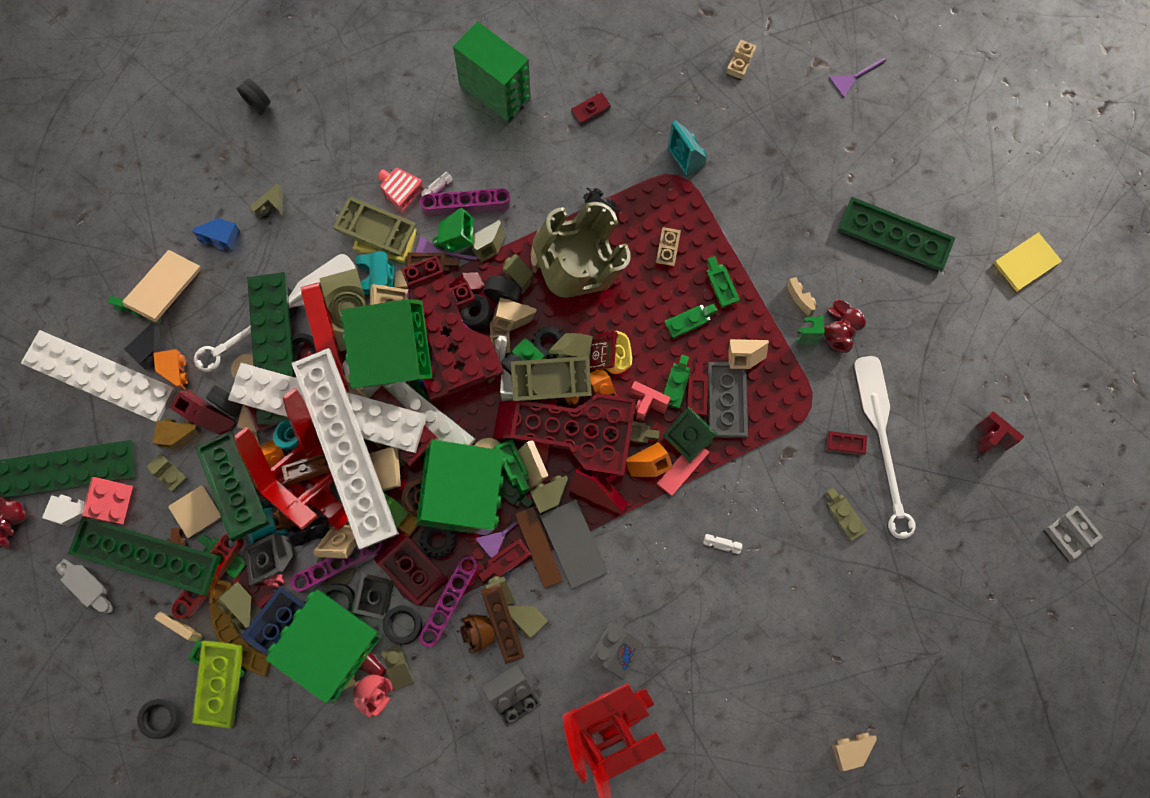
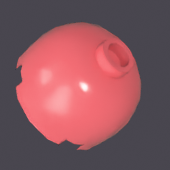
M368 675L362 678L354 686L353 703L362 714L371 718V715H379L390 700V698L386 697L389 691L392 692L393 690L392 682L379 675Z

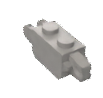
M66 559L62 560L55 567L62 577L60 581L64 584V590L70 595L74 594L78 598L77 603L85 609L87 607L96 609L99 613L110 614L114 611L113 605L106 598L109 595L110 589L88 567L73 565Z

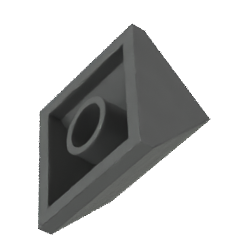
M360 572L351 613L384 620L388 612L393 580Z

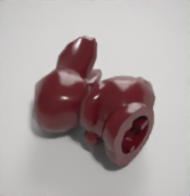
M837 299L832 303L833 307H830L827 311L832 316L840 319V321L824 326V337L829 342L831 348L841 353H848L853 348L852 337L856 335V331L866 326V319L861 310L851 307L844 300Z
M0 497V548L8 549L10 543L7 537L14 535V530L11 527L12 525L22 523L26 519V511L20 502L6 501L2 497Z

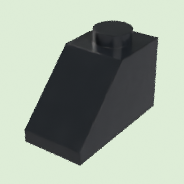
M151 323L124 348L144 369L154 364V353L160 352L161 331Z

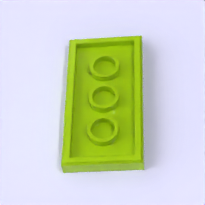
M202 641L192 724L228 729L234 728L244 645Z

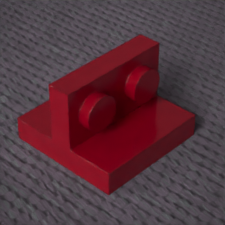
M994 411L985 416L976 425L985 433L979 440L981 445L976 449L982 455L996 446L997 443L1007 451L1024 438V435Z

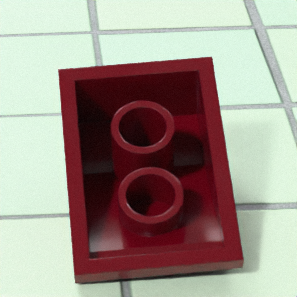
M404 531L374 558L377 565L417 606L447 579Z

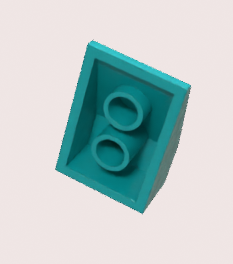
M673 121L668 149L686 176L705 166L707 154L697 144L694 134H690L687 128L677 121Z

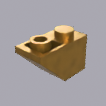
M173 419L157 420L152 443L160 448L177 450L200 434L201 429L194 422L190 421L176 423Z

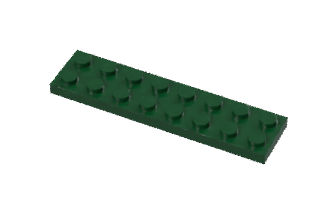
M279 272L247 277L253 366L295 378L292 366L294 360L287 274ZM257 409V423L259 426L278 424L281 421L289 420L288 417Z
M126 440L0 460V497L9 499L87 487L90 485L92 477L113 482L136 479L133 441Z
M83 516L68 551V554L204 596H208L221 557Z

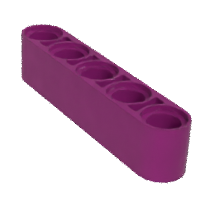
M498 188L426 194L421 197L420 205L425 216L435 217L451 215L460 208L468 214L505 211L511 206V198L508 190ZM500 198H506L503 202L498 201ZM483 199L488 200L486 203H481L480 201ZM463 201H469V202H470V203H468V204H466V205L462 204ZM450 202L451 205L444 206V203ZM429 203L433 204V206L429 208L425 207Z
M382 541L378 542L379 547L375 551H371L369 546L359 549L357 545L348 558H326L295 574L290 582L291 587L299 593H307L375 558L384 550V543ZM357 550L360 551V558L352 560V553ZM342 560V567L335 570L333 567L334 562ZM319 569H323L324 576L321 579H316V572ZM304 578L306 585L299 589L297 582Z
M463 556L455 567L421 630L420 642L422 645L432 647L437 643L476 571L477 562L472 556ZM469 559L473 561L472 569H463L462 563L464 560ZM457 577L462 578L464 581L463 586L460 588H456L452 584L453 580ZM447 595L454 598V603L450 606L442 602L443 598ZM435 614H442L445 618L444 621L440 624L433 621ZM426 632H432L435 638L428 642L424 640L423 635Z

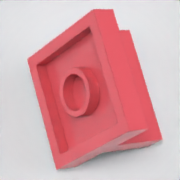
M636 381L631 388L630 398L636 399L638 402L634 412L636 422L643 423L650 408L665 414L670 397Z

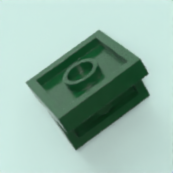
M688 407L662 436L689 462H692L704 449L710 446L717 433L697 413Z

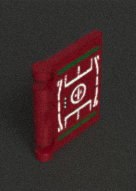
M617 331L590 335L592 336L589 359L590 371L613 368L615 366Z

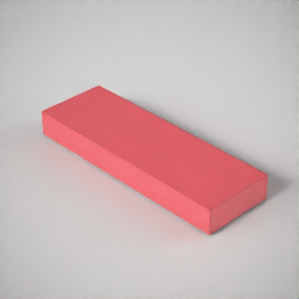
M704 449L692 462H689L681 455L673 464V468L664 474L657 485L672 497L709 454V451Z

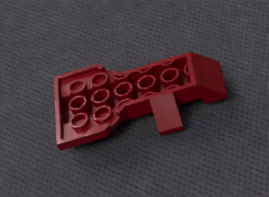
M437 255L402 268L401 271L412 299L421 300L423 303L432 379H425L423 381L431 401L433 402L504 374L491 338L466 328L461 318L460 312L475 300L469 283L465 282L449 288ZM448 331L450 336L446 337L444 333ZM453 348L457 349V353L453 354L450 351ZM459 365L465 366L462 371H459L457 368Z
M597 393L576 409L558 406L559 398L537 399L536 403L522 400L499 402L493 439L505 442L513 440L521 443L533 440L544 467H547L550 447L570 450L585 471L624 477L636 399ZM575 426L577 431L571 434L567 428ZM594 429L596 435L590 437L586 431ZM613 432V435L616 437L609 440L605 435Z

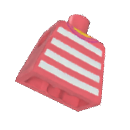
M395 168L391 174L382 170L377 176L383 182L380 185L383 195L401 213L424 189L421 179L399 168Z

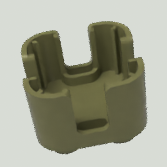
M591 202L582 207L575 219L565 221L568 215L564 207L552 210L533 239L535 255L545 282L551 292L557 296L568 298L606 290L611 287L627 267L631 258L627 244L617 245L613 252L609 245L608 239L618 226V220L614 211L606 204Z

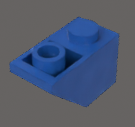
M217 218L194 228L192 232L201 243L207 244L209 242L221 250L225 248L232 250L240 230L235 223Z

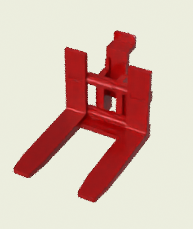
M293 388L283 397V403L299 445L272 468H270L257 439L247 427L234 436L236 448L257 492L301 530L317 518V515L306 506L310 504L328 519L333 528L339 531L349 520L343 504L331 494L329 485L334 482L331 472L323 477L319 475L306 479L307 482L303 486L299 483L286 485L281 466L324 453L305 401L298 390Z
M629 683L609 693L606 692L598 696V699L578 709H573L562 715L574 771L582 784L587 782L584 760L586 761L593 773L599 798H612L609 779L666 751L657 732L636 742L631 732L630 726L650 716L648 708L654 705L646 688L634 694ZM597 732L600 733V735L592 738L591 736ZM622 740L627 746L626 748L604 758L601 751Z

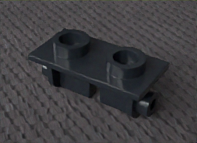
M596 187L594 189L586 188L590 192L583 196L585 203L600 202L609 206L614 212L621 211L616 207L618 204L610 198L607 200L600 189Z
M326 517L317 518L310 523V528L306 526L303 530L298 526H293L289 530L288 536L294 547L324 538L330 530L328 519Z

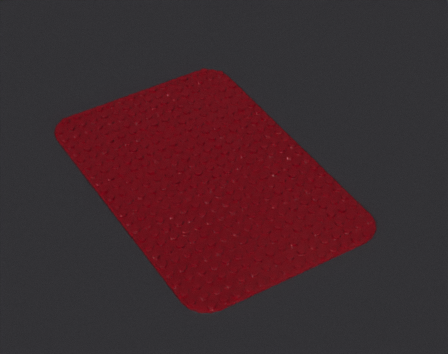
M661 174L653 176L606 198L607 200L610 198L618 204L616 207L621 210L620 212H614L618 220V226L608 239L611 250L613 252L617 245L627 244L631 254L629 264L611 287L606 290L574 297H560L551 292L545 282L541 268H538L536 273L532 272L534 274V281L523 294L520 293L517 303L528 305L537 310L530 323L509 332L510 353L525 338L532 344V337L535 331H538L540 327L545 328V325H548V327L552 325L554 328L558 327L564 334L577 333L590 336L607 332L611 333L612 331L622 332L627 335L630 341L632 366L620 374H612L604 369L610 376L617 396L630 398L631 388L635 381L664 394L674 363L679 364L681 355L689 357L686 367L691 368L690 373H694L695 363H703V374H707L708 362H729L730 339L768 340L766 359L750 369H746L748 438H714L710 446L706 448L709 454L682 485L792 431L805 421L812 408L813 392L807 376L701 192L691 181L679 175ZM580 210L569 215L565 221L575 219ZM663 227L681 230L674 266L656 263ZM538 230L502 246L497 255L483 263L479 259L472 260L459 266V269L455 268L444 273L448 285L462 273L478 272L484 285H486L487 279L490 276L504 277L503 264L509 257L512 258L514 254L532 271L531 251L533 239ZM715 256L718 265L722 264L723 267H726L740 299L738 303L722 309L706 272L709 269L706 262L708 258ZM482 291L479 295L485 297L491 304L494 317L495 308L498 303L486 297ZM711 304L715 305L717 309L716 314L709 317L710 321L706 325L672 340L664 325V321L697 306L703 305L705 308ZM473 309L471 311V316H477L480 312V309ZM490 324L476 332L490 337ZM546 337L541 341V346L545 350H550L555 345L556 340L552 337ZM304 343L298 353L297 361L301 360L306 352L311 351L313 355L314 349L311 344ZM339 349L342 363H344L347 350L340 351ZM501 375L494 377L495 379L490 384L484 381L432 402L438 410L476 439L472 446H475L481 439H493L499 402L502 401L500 393ZM414 381L405 382V383H406L408 386H410L411 384L414 383ZM688 382L679 409L668 406L665 414L652 408L649 409L643 423L649 425L650 430L659 431L658 441L648 440V443L643 444L630 442L627 458L658 442L668 452L672 465L682 455L662 435L687 409ZM421 386L426 395L428 396V398L430 399L427 389ZM592 393L590 396H580L578 406L593 397ZM707 396V415H706V416H700L707 424H708V396ZM563 397L559 398L558 406L573 408L572 405H567ZM634 414L633 421L636 422V415ZM575 426L567 428L571 434L577 431ZM594 429L586 431L590 437L596 435ZM364 439L368 453L386 449V445L379 449L373 441ZM513 441L517 450L525 444ZM550 447L547 467H545L548 477L541 482L546 485L551 483L550 480L556 476H567L568 484L559 507L576 500L590 532L666 494L657 485L665 473L657 477H632L626 466L624 477L603 474L628 502L622 515L568 490L580 463L570 450ZM420 457L411 467L409 465L401 467V486L385 490L383 493L393 498L403 507L401 498L403 489L409 482L415 479H422L423 459ZM528 491L527 497L533 501L530 491ZM501 497L500 504L502 508L496 512V516L499 517L497 528H494L487 535L503 532L517 520L515 514L527 508L522 504L519 507L513 506ZM536 508V515L543 529L551 551H553V545L549 539V536L546 532V529L542 523V520ZM519 524L506 533L498 553L519 538L528 549ZM418 526L410 538L423 551L419 540L420 533H422V529L425 526ZM397 527L398 535L383 540L384 549L403 531ZM454 531L456 543L450 555L448 554L440 559L427 555L447 579L418 606L430 608L435 606L459 560L465 555L475 558L477 568L463 595L488 583V580L483 583L478 574L486 569L484 565L491 557L475 539L487 535ZM435 532L430 537L432 547L440 548L446 543V536L442 532ZM379 543L375 544L377 549L379 547ZM532 556L525 559L509 572L533 561ZM469 559L464 560L462 563L463 569H472L473 561ZM457 577L453 580L452 584L454 587L460 588L463 586L464 581L462 578ZM393 581L394 586L402 597L415 604ZM447 595L443 598L442 602L447 604L453 601L454 598Z

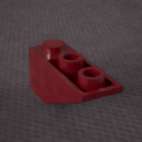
M190 390L178 391L169 407L185 419L219 435L229 432L236 422Z
M581 465L578 466L568 490L622 515L628 504L624 497L602 473L585 471Z

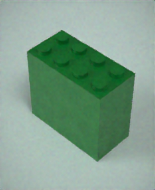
M477 21L453 46L459 85L508 121L511 117H515L523 104L526 105L531 99L529 59Z
M405 299L341 309L340 320L344 327L343 342L346 345V363L349 365L350 372L348 380L352 388H367L432 379L424 310L421 300Z
M432 439L426 447L416 525L487 535L494 528H497L499 517L496 516V508H499L501 503V496H498L499 488H502L503 476L500 475L501 468L504 469L506 457L503 456L504 450Z
M316 590L308 595L303 609L297 610L294 614L292 624L282 630L280 633L281 639L277 644L274 643L267 651L268 656L265 660L324 703L334 704L382 637V634L325 593Z

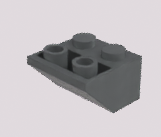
M515 665L482 686L506 727L541 705L518 665Z

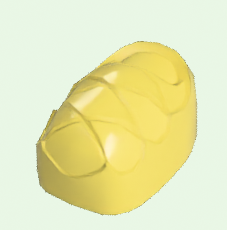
M617 331L615 366L613 368H606L612 374H620L632 366L629 338L626 334Z

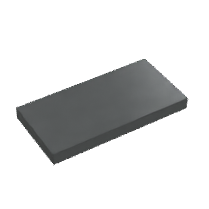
M708 362V425L717 433L715 438H748L746 369H730L729 362Z
M576 500L540 515L571 589L608 573Z

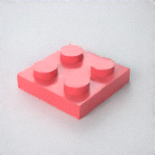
M92 477L82 516L123 525L133 486Z

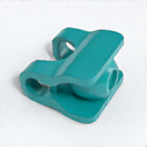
M383 251L358 255L355 258V265L358 268L370 270L369 276L365 280L360 281L364 296H370L372 284L394 287V262L391 259H387L388 256Z

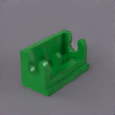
M823 315L804 319V322H812L810 327L798 330V333H801V335L796 339V345H817L824 335Z

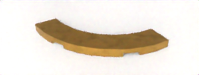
M219 580L209 593L210 620L219 642L244 645L241 665L249 671L267 677L271 664L265 660L267 655L249 645L230 620L232 618L227 613L223 614L217 608L218 603L215 600L233 585V583Z

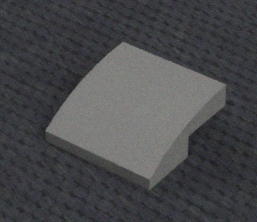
M1078 505L1044 529L1069 561L1077 558L1086 549L1092 547L1103 538Z

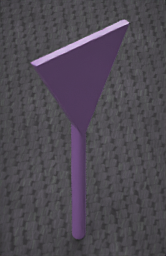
M886 58L855 75L832 76L829 78L841 95L845 97L857 77L884 63Z
M420 235L416 253H445V255L478 260L476 256L441 251Z
M518 521L513 522L503 532L475 539L492 558L498 553L506 533L514 528Z

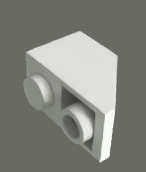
M61 494L59 498L51 496L42 518L69 527L81 521L85 502L78 500L77 503L71 502L72 498Z

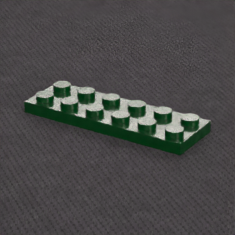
M851 197L837 230L940 272L945 267L956 238L854 197Z
M232 431L196 446V452L229 539L234 542L270 525L256 488L237 451Z

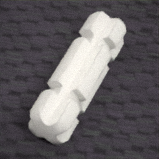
M448 172L443 173L441 178H437L428 186V189L425 188L420 193L421 196L438 193L445 187V184H449L452 181L451 175Z
M498 336L495 351L500 363L505 359L506 336Z
M706 534L703 544L705 546L711 547L712 545L716 549L727 552L731 550L735 554L741 553L742 544L739 542L732 543V540L717 536L713 538V535Z

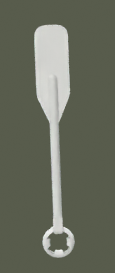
M340 254L300 280L289 296V308L304 305L300 287L320 282L319 278L355 269L356 267L350 258L345 254ZM251 325L216 348L211 346L200 348L194 355L195 366L203 372L215 370L220 364L221 355L251 335ZM206 350H211L212 355L216 358L215 364L212 363L208 365V368H203L204 365L198 360L199 355L202 356L207 352Z
M875 356L861 357L855 361L854 369L864 413L878 431L893 501L894 515L890 517L888 528L894 537L907 539L915 531V522L909 514L904 513L903 505L900 501L885 431L890 403L881 362ZM905 517L909 520L907 523L908 528L911 530L909 533L900 532L898 534L894 531L896 527L893 520Z

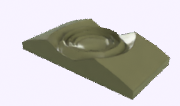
M349 196L333 229L354 241L366 243L387 254L401 257L416 227V223Z
M357 268L319 278L340 351L346 350V345L343 342L344 327L340 320L341 309L367 305Z
M589 356L510 362L513 401L591 395Z

